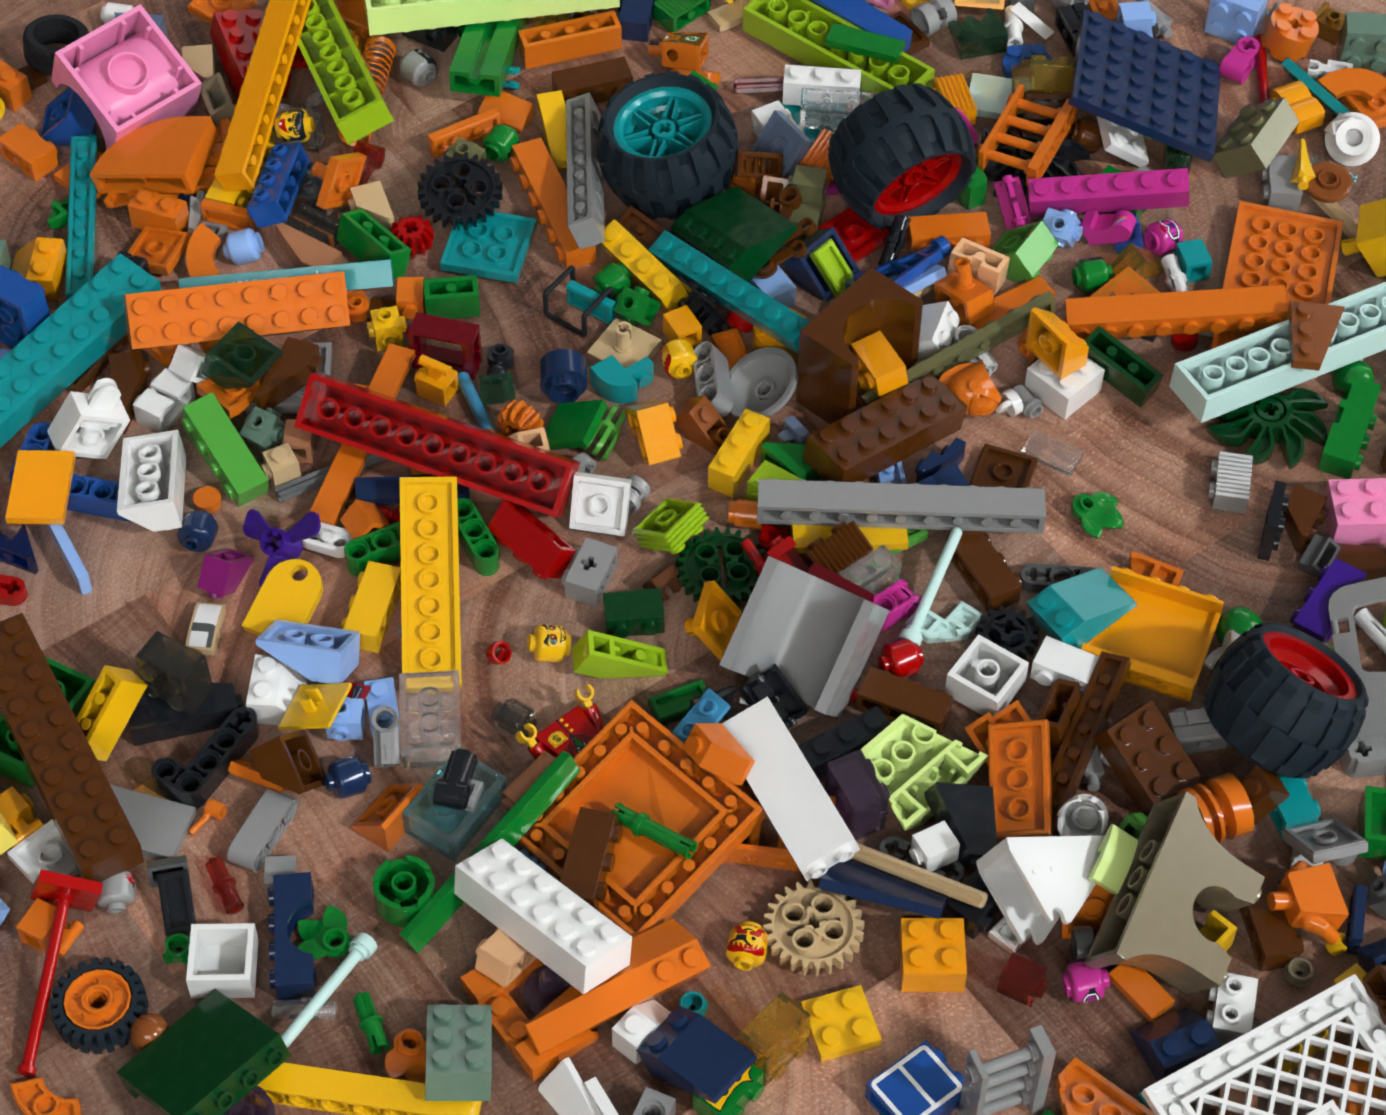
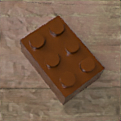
M1152 700L1134 708L1092 737L1136 807L1142 813L1151 811L1154 803L1175 796L1178 791L1185 789L1201 778L1196 767Z

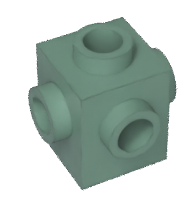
M255 406L251 414L246 417L239 435L249 445L262 451H267L275 448L283 440L285 423L280 419L282 415L274 409L267 407L266 410Z

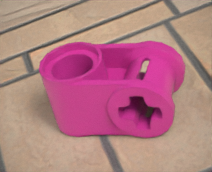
M1253 37L1239 39L1230 53L1221 62L1219 67L1221 76L1242 85L1257 64L1256 54L1260 48L1258 40Z
M904 579L896 581L889 588L874 596L873 603L890 610L881 631H886L905 618L910 617L918 608L922 597L915 595L908 588V583Z

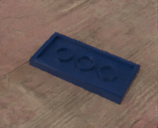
M852 860L839 862L830 867L821 876L819 888L822 890L938 919L941 917L950 898L875 867Z

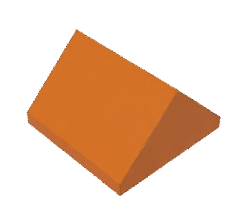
M420 783L389 784L351 827L368 840L389 852L425 812L426 804L423 786Z

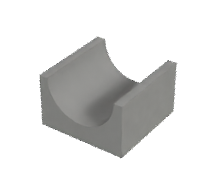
M768 556L719 665L751 677L753 674L775 663L804 703L825 715L841 718L890 610Z

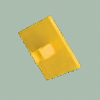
M351 682L300 685L278 725V729L330 728L352 687Z

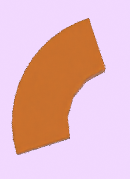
M1362 68L1335 70L1324 75L1317 82L1336 99L1346 95H1359L1372 101L1386 89V78L1384 76Z
M202 222L194 230L187 245V270L190 277L221 275L215 266L214 257L216 249L222 241L220 237Z
M43 1077L10 1084L14 1100L23 1115H82L79 1098L65 1099L54 1095L46 1087Z

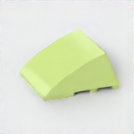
M902 714L866 744L860 753L904 831L921 827L934 816L925 799V791L935 782L968 784L987 760L988 755L981 751L978 754L962 746V742L956 739L951 741L937 734L935 729Z

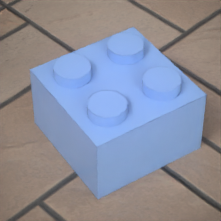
M1210 0L1204 32L1236 44L1243 37L1255 38L1261 32L1268 0Z

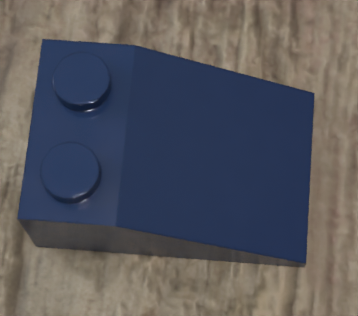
M681 1006L672 1011L637 1049L652 1077L715 1104L757 1059L755 1053L705 1017Z

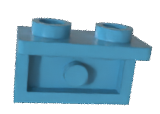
M708 688L672 733L685 743L695 723H718L728 712L730 705Z

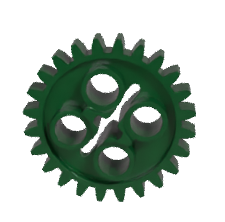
M715 527L714 534H710L705 529L702 538L695 535L693 536V542L686 541L685 549L679 552V558H676V570L679 572L676 577L679 578L680 586L685 587V595L693 594V602L699 601L704 582L714 580L738 607H741L742 599L748 602L759 574L754 570V563L740 544L747 538L751 539V535L748 534L742 538L741 530H737L735 534H730V528L727 527L724 533H720L718 527ZM759 541L753 542V544L756 546L758 551L763 556L766 553L765 549H759ZM717 549L722 550L727 587L722 585L721 566Z

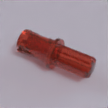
M221 857L209 858L205 867L213 882V892L219 895L226 914L232 915L240 912L244 908V903L235 887V878L230 876Z

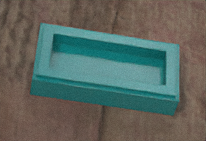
M573 280L566 285L567 304L583 312L601 295ZM606 297L589 315L610 325L616 318V311H614L616 301Z

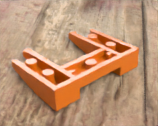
M537 958L506 988L476 969L460 977L462 990L473 1004L492 1005V1029L533 1082L554 1069L563 1059L572 1057L599 1039L598 1031L589 1030L538 1056L524 1028L530 1020L508 994L548 968Z

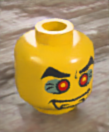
M537 625L533 634H528L527 650L532 652L537 662H562L565 656L570 655L571 634L566 633L562 625Z

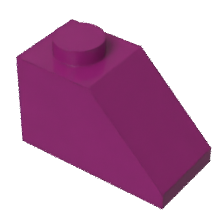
M230 548L206 554L197 588L206 590V595L214 598H223L225 595L235 593L253 563L254 556Z

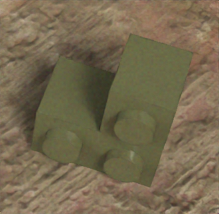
M796 165L794 175H789L787 186H795L799 190L802 202L798 209L793 210L789 221L797 225L800 220L809 217L814 221L816 230H818L825 209L827 169ZM801 234L793 240L804 241L809 236Z

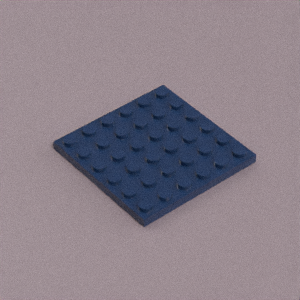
M1084 9L1080 16L1068 104L1202 160L1211 162L1215 155L1221 76L1219 71L1220 65L1212 60L1198 57L1191 51L1172 46L1167 41L1155 39L1143 31H1136L1126 27L1121 22L1107 19L1097 12Z

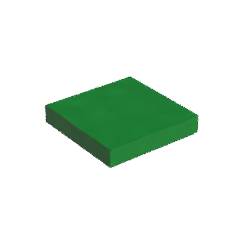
M592 400L559 403L545 430L550 450L588 447L608 407L605 401Z

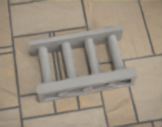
M1042 1025L1029 1030L1027 1043H1025L1024 1048L983 1063L975 1049L969 1051L967 1064L964 1066L965 1075L959 1109L956 1110L957 1115H991L1018 1104L1026 1105L1030 1115L1043 1111L1056 1051Z

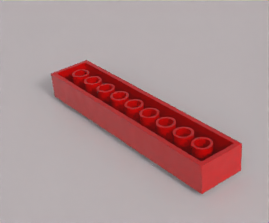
M310 373L294 424L296 428L438 477H457L458 484L553 517L564 515L573 487L574 474L578 471L580 462L323 373Z

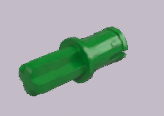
M369 992L356 994L355 998H353V1004L360 1020L358 1027L361 1031H364L370 1053L373 1055L383 1053L381 1046H383L385 1051L390 1048L382 1027L383 1018L378 1015Z

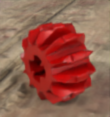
M409 214L408 218L399 217L398 222L392 223L390 232L411 249L410 255L415 258L416 254L425 256L426 250H432L435 236L429 220H423L421 215L413 218Z

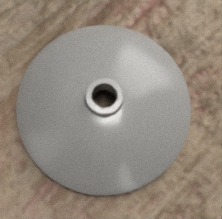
M764 347L748 353L730 370L733 407L730 412L732 415L739 419L746 408L769 417L778 412L789 401L798 382L797 364L789 353L776 347Z

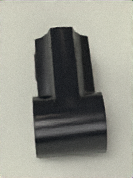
M462 748L451 752L443 778H438L435 784L433 805L465 811L470 797V783L478 762L476 755Z

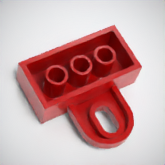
M262 9L213 12L210 37L237 99L239 98L247 67L253 54V48L259 35V29L265 16ZM296 49L291 69L309 68L301 50ZM290 72L282 98H287L291 80Z

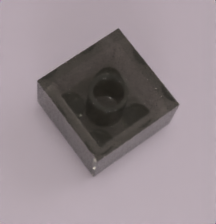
M159 631L154 633L135 656L141 680L148 685L145 692L152 698H160L168 702L177 711L183 710L193 715L214 690L206 656Z

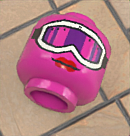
M1170 218L1151 223L1146 227L1144 233V245L1147 250L1157 256L1174 252L1176 244L1183 242V230L1175 220Z
M1085 961L1070 963L1066 968V972L1061 974L1066 998L1071 997L1076 1004L1099 1001L1104 997L1105 988L1110 987L1107 969L1099 968L1094 970L1086 965Z

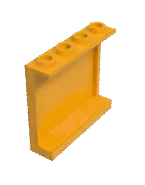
M1112 566L1110 577L1137 603V606L1089 642L1083 643L1081 650L1099 657L1102 651L1129 657L1131 666L1124 680L1125 682L1190 703L1220 620L1224 601L1218 600V598L1210 594L1203 595L1190 591L1182 585L1175 586L1162 582L1157 577H1146L1134 573L1129 568Z

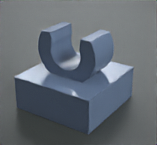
M791 415L784 420L783 431L778 434V438L781 440L779 443L806 444L807 436L810 435V432Z

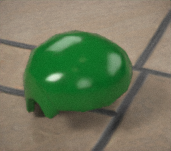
M1360 360L1332 371V383L1335 391L1341 390L1344 393L1349 375L1375 383L1372 368Z
M1237 606L1230 608L1220 617L1215 632L1220 643H1223L1224 637L1229 630L1243 634L1256 624L1263 622L1260 616L1252 610Z

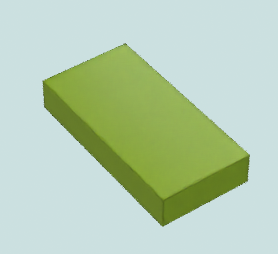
M832 238L822 242L809 255L833 295L837 298L846 290L844 282L852 279L853 273Z

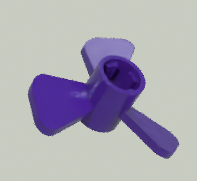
M250 509L247 512L243 525L244 534L247 537L259 540L261 550L269 555L259 580L260 587H262L269 572L277 564L286 560L297 559L303 549L302 540L314 537L319 533L321 524L318 513L308 512L289 531L271 527L259 511Z

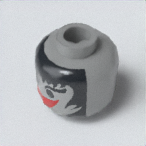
M419 49L407 51L401 57L400 73L414 86L422 87L435 79L437 64L424 51Z

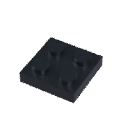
M1275 481L1258 555V559L1269 561L1272 550L1278 551L1281 534L1285 525V512L1287 511L1290 495L1285 494L1287 485L1285 482Z

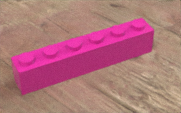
M1188 168L1028 179L1031 217L1045 216L1048 207L1058 211H1062L1064 208L1076 214H1083L1087 210L1113 212L1189 206Z

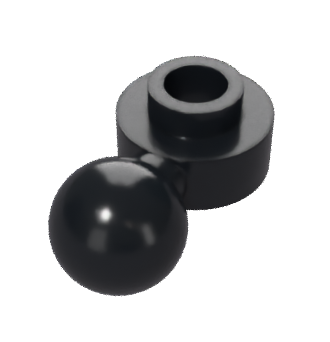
M496 344L487 351V363L489 365L487 379L491 384L502 385L508 379L507 369L514 364V351L508 345Z

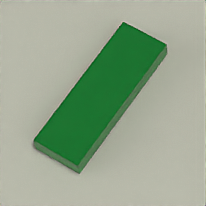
M833 23L825 39V46L898 64L905 48V41Z

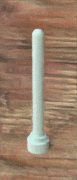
M954 527L951 530L911 623L906 625V628L901 629L897 641L909 639L920 646L923 640L922 625L962 536L961 528Z
M359 932L350 942L347 957L281 1035L286 1047L291 1045L359 961L369 959L374 954L378 946L370 935Z

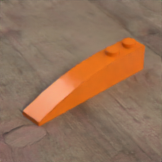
M672 918L632 938L629 966L584 995L571 985L527 1023L524 1028L539 1056L629 1011L635 1005L650 1001L700 976L711 965L697 938Z

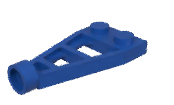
M939 236L931 240L928 247L873 269L884 276L892 273L899 274L892 281L903 287L949 256L952 252L951 245L944 236ZM860 271L854 274L852 279L844 282L846 289L866 271Z

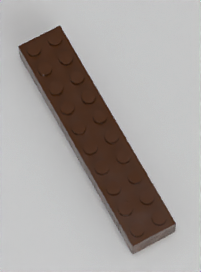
M23 613L0 621V714L81 878L101 882L144 863L141 845Z

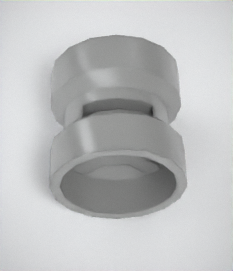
M629 475L626 479H632L628 514L633 515L639 510L641 501H644L649 496L651 489L642 478Z

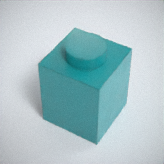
M1202 238L1177 243L1175 256L1177 255L1181 271L1186 275V283L1209 279L1213 261Z

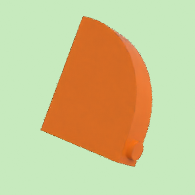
M182 116L158 120L135 129L110 146L94 165L90 177L99 194L136 193L139 187L157 193H194L219 134L211 116Z

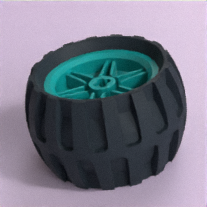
M668 71L664 74H648L635 82L633 80L624 85L619 93H614L609 99L598 126V159L608 185L627 207L633 206L648 218L678 219L688 208L723 192L724 189L727 190L733 179L736 150H739L738 134L734 119L718 92L708 83L704 84L699 77L690 74L687 76L678 72Z

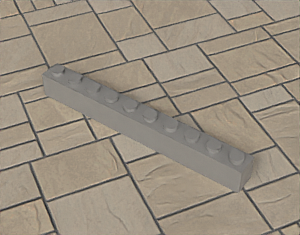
M774 478L759 479L757 524L837 526L843 521L846 524L854 521L858 527L952 530L954 527H959L962 531L1043 533L1046 519L1045 489L1032 487L921 485L918 483L892 484L889 482L863 483L860 481H806L803 479L778 480Z

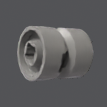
M929 0L912 8L910 18L928 37L938 32L939 29H944L956 23L957 11L952 0Z

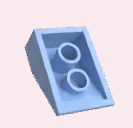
M276 619L256 639L258 647L309 680L321 682V684L342 683L359 665L360 632Z

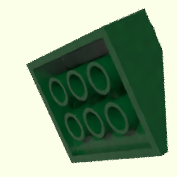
M734 186L688 208L670 229L680 240L749 282L798 227L739 187Z

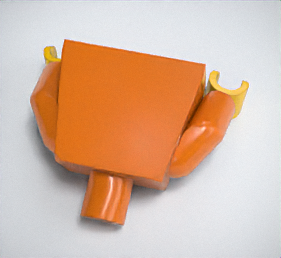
M1298 861L1285 872L1283 880L1277 887V892L1268 893V907L1271 911L1284 910L1290 926L1303 928L1322 937L1325 940L1328 952L1332 956H1336L1347 950V947L1342 943L1345 940V934L1343 932L1339 933L1337 930L1349 913L1330 863L1311 866L1305 861Z

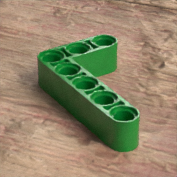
M458 498V541L478 574L482 576L494 575L500 568L498 545L474 503L467 498ZM400 521L353 539L345 545L346 566L351 575L359 576L361 571L365 572L368 561L385 562L387 565L401 561Z

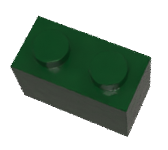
M660 588L603 593V612L607 635L626 638L628 636H652L657 633H665L664 610Z

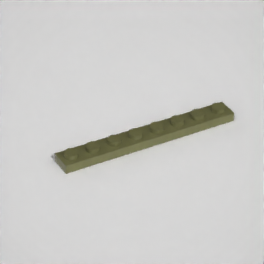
M1050 291L1042 295H1036L1028 303L1019 308L1011 309L1006 315L996 321H990L978 331L964 335L953 345L941 348L928 359L916 362L912 368L906 370L908 384L929 373L939 379L944 372L954 366L965 364L1023 332L1028 327L1030 311L1034 307L1055 314V297ZM873 388L868 389L865 394L861 395L863 407L898 389L881 397H878Z

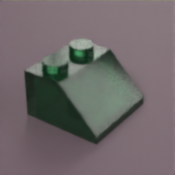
M238 321L206 353L201 374L223 389L251 388L283 355L284 351Z

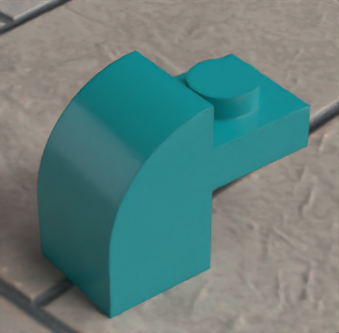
M613 355L590 367V385L600 396L613 403L625 404L638 400V389L644 388L654 381V363L648 356L627 368H624Z

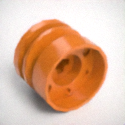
M1225 773L1209 779L1205 785L1198 783L1191 788L1187 787L1178 791L1177 795L1187 791L1196 797L1204 823L1220 844L1224 842L1225 838L1232 840L1253 831L1254 814L1251 802L1244 787L1233 774Z

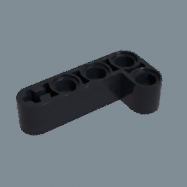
M246 706L233 710L187 766L169 757L156 760L151 767L156 792L170 801L193 806L196 809L202 807L228 776L230 762L237 759L240 760L258 739L259 727L256 712Z

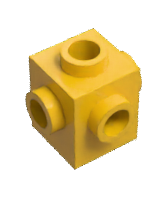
M397 306L370 310L371 321L367 322L369 338H375L377 351L386 350L389 343L404 347L402 332H406L407 325L405 316H399Z

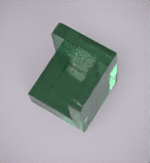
M512 372L479 376L481 401L484 406L509 403L515 399Z

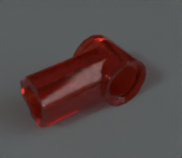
M362 141L356 143L353 153L359 152L367 156L358 186L367 184L375 169L379 170L382 167L385 159L384 147Z

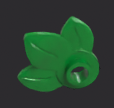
M1096 492L1091 496L1088 494H1078L1072 500L1071 512L1076 519L1080 520L1081 527L1090 536L1099 539L1103 528L1122 529L1124 526L1122 515L1115 508L1118 504V499L1113 495L1105 492Z
M329 905L323 914L322 921L298 920V931L303 942L297 948L313 954L314 960L324 956L341 958L349 952L352 940L349 933L346 932L348 920L338 908ZM335 942L341 943V945L336 947L331 946Z

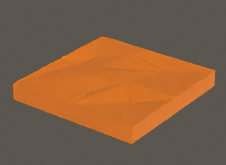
M630 700L573 758L580 769V773L517 844L529 851L531 856L536 857L540 864H544L546 869L560 880L580 807L611 812L612 809L619 811V809L615 808L617 803H622L638 813L645 812L651 820L696 841L698 844L696 852L694 854L689 851L693 857L687 860L683 856L644 836L637 837L633 835L630 829L623 826L621 842L619 844L615 843L613 854H615L614 868L612 872L607 873L605 883H607V894L605 900L599 902L597 910L606 913L617 926L633 938L668 921L766 816L764 809L732 782L699 767L682 748L684 743L633 700Z

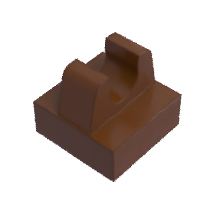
M672 564L645 582L642 587L644 589L660 588L662 602L669 599L665 592L666 587H669L674 594L681 590L676 577L679 572Z

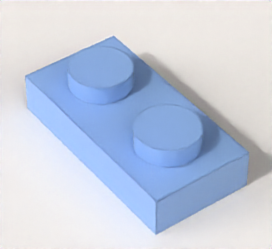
M393 677L364 681V685L371 686L366 700L372 737L373 725L371 717L375 709L380 706H390L397 712L399 717ZM390 714L380 716L378 726L381 728L390 727L393 724L394 717Z

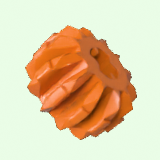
M513 399L499 411L496 426L501 429V435L508 437L516 432L542 428L544 421L539 417L540 412L533 409V405L528 406L524 400L519 402Z

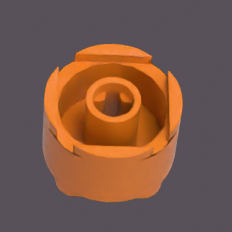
M1281 3L1273 11L1262 33L1261 42L1263 47L1267 46L1270 50V55L1282 62L1287 58L1294 62H1297L1300 58L1302 60L1305 59L1319 33V26L1316 21L1317 15L1311 10H1303L1287 3Z

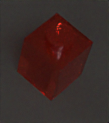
M1012 952L999 977L997 992L1032 1008L1036 998L1042 999L1048 988L1049 982L1045 980L1047 967Z

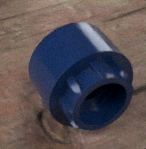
M557 349L548 352L541 358L540 388L551 401L558 404L574 402L586 391L587 363L585 357L579 352L570 349Z

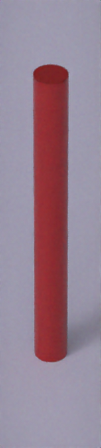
M1257 34L1255 37L1260 44L1259 51L1256 54L1259 104L1269 99L1266 46L1264 48L1262 45V34Z

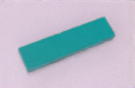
M1287 58L1281 64L1294 81H1302L1309 89L1311 95L1335 117L1339 113L1350 112L1290 58Z

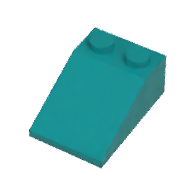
M1101 567L1052 584L1027 602L1031 615L1035 619L1034 622L1049 637L1076 648H1081L1083 643L1089 642L1137 606V603Z

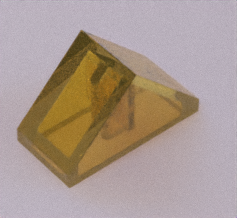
M1130 243L1111 263L1113 278L1128 266L1145 280L1164 272L1163 266L1150 251L1133 243Z

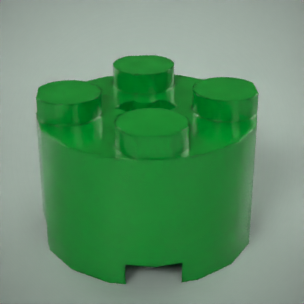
M405 855V858L396 859L391 862L388 859L377 868L373 877V893L376 909L380 917L390 925L405 928L436 893L435 878L431 868L421 858Z

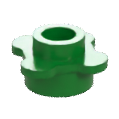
M181 933L168 936L165 939L166 952L162 955L163 961L167 964L182 962L187 965L190 936ZM178 948H182L180 952L176 951Z

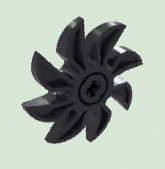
M1024 113L1018 114L1016 117L1024 119ZM1043 121L1039 124L1048 126V124L1052 125L1054 121ZM1010 126L1006 134L1035 143L1038 141L1042 142L1044 139L1042 135L1034 133V135L1030 136L1025 133V130ZM985 127L981 135V144L985 142L991 132ZM1065 138L1042 178L1081 175L1080 170L1073 161L1089 160L1090 154L1088 150L1077 141ZM1002 143L995 150L1024 160L1032 159L1034 153ZM989 160L983 170L988 180L998 182L1002 181V177L1006 175H1012V178L1019 176L1024 195H1026V174H1024L1023 170ZM994 190L993 196L997 197L996 191Z

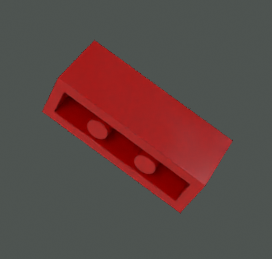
M503 500L487 526L498 544L510 548L513 551L512 555L517 560L530 565L533 568V574L543 580H547V578L560 579L577 552L528 509L510 501Z

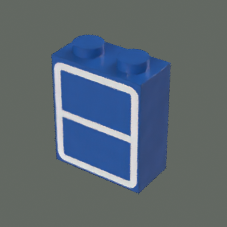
M926 1040L866 1083L865 1098L880 1115H948L959 1107L964 1076L959 1071L954 1072L947 1064V1060L941 1050L937 1047L933 1048Z

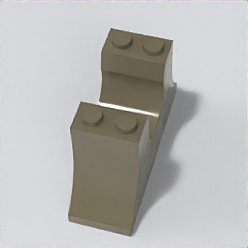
M1187 791L1153 804L1138 839L1136 852L1119 893L1113 896L1085 960V964L1094 970L1113 964L1136 966L1159 976L1185 994H1191L1223 984L1228 976L1229 971L1227 968L1232 959L1218 943L1205 938L1196 927L1193 918L1194 901L1202 908L1209 911L1215 910L1219 914L1252 905L1261 896V886L1265 877L1230 854L1215 839L1202 819L1196 797Z

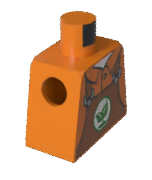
M669 32L663 41L649 42V56L662 57L663 67L700 71L708 58V33Z

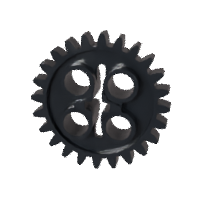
M454 152L452 159H449L444 154L443 162L434 159L435 167L426 166L427 173L420 174L421 181L418 182L417 193L421 209H425L426 217L432 215L433 223L442 220L443 228L448 223H452L453 230L457 228L458 224H462L463 229L466 230L467 223H471L476 228L477 220L486 223V214L493 217L494 208H500L499 200L503 199V186L500 181V174L495 173L494 165L488 166L486 158L478 162L477 154L472 159H469L467 152L463 154L462 158H459L457 152Z

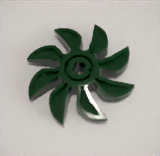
M1295 388L1287 396L1280 395L1283 392L1281 391L1218 416L1224 423L1208 426L1207 432L1220 443L1235 447L1242 446L1248 439H1254V443L1245 453L1246 455H1253L1252 465L1262 464L1269 460L1276 443L1283 452L1288 468L1292 469L1301 461L1305 447L1304 438L1325 446L1328 438L1326 427L1321 419L1310 411L1325 409L1328 407V402L1316 392L1308 389Z

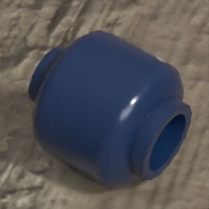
M194 510L188 512L183 518L182 527L178 528L177 538L187 550L204 552L212 546L218 534L219 526L209 512Z
M351 756L331 762L328 767V774H324V783L328 792L333 791L339 799H344L364 793L367 789V784L371 783V774L365 761H361L356 756Z

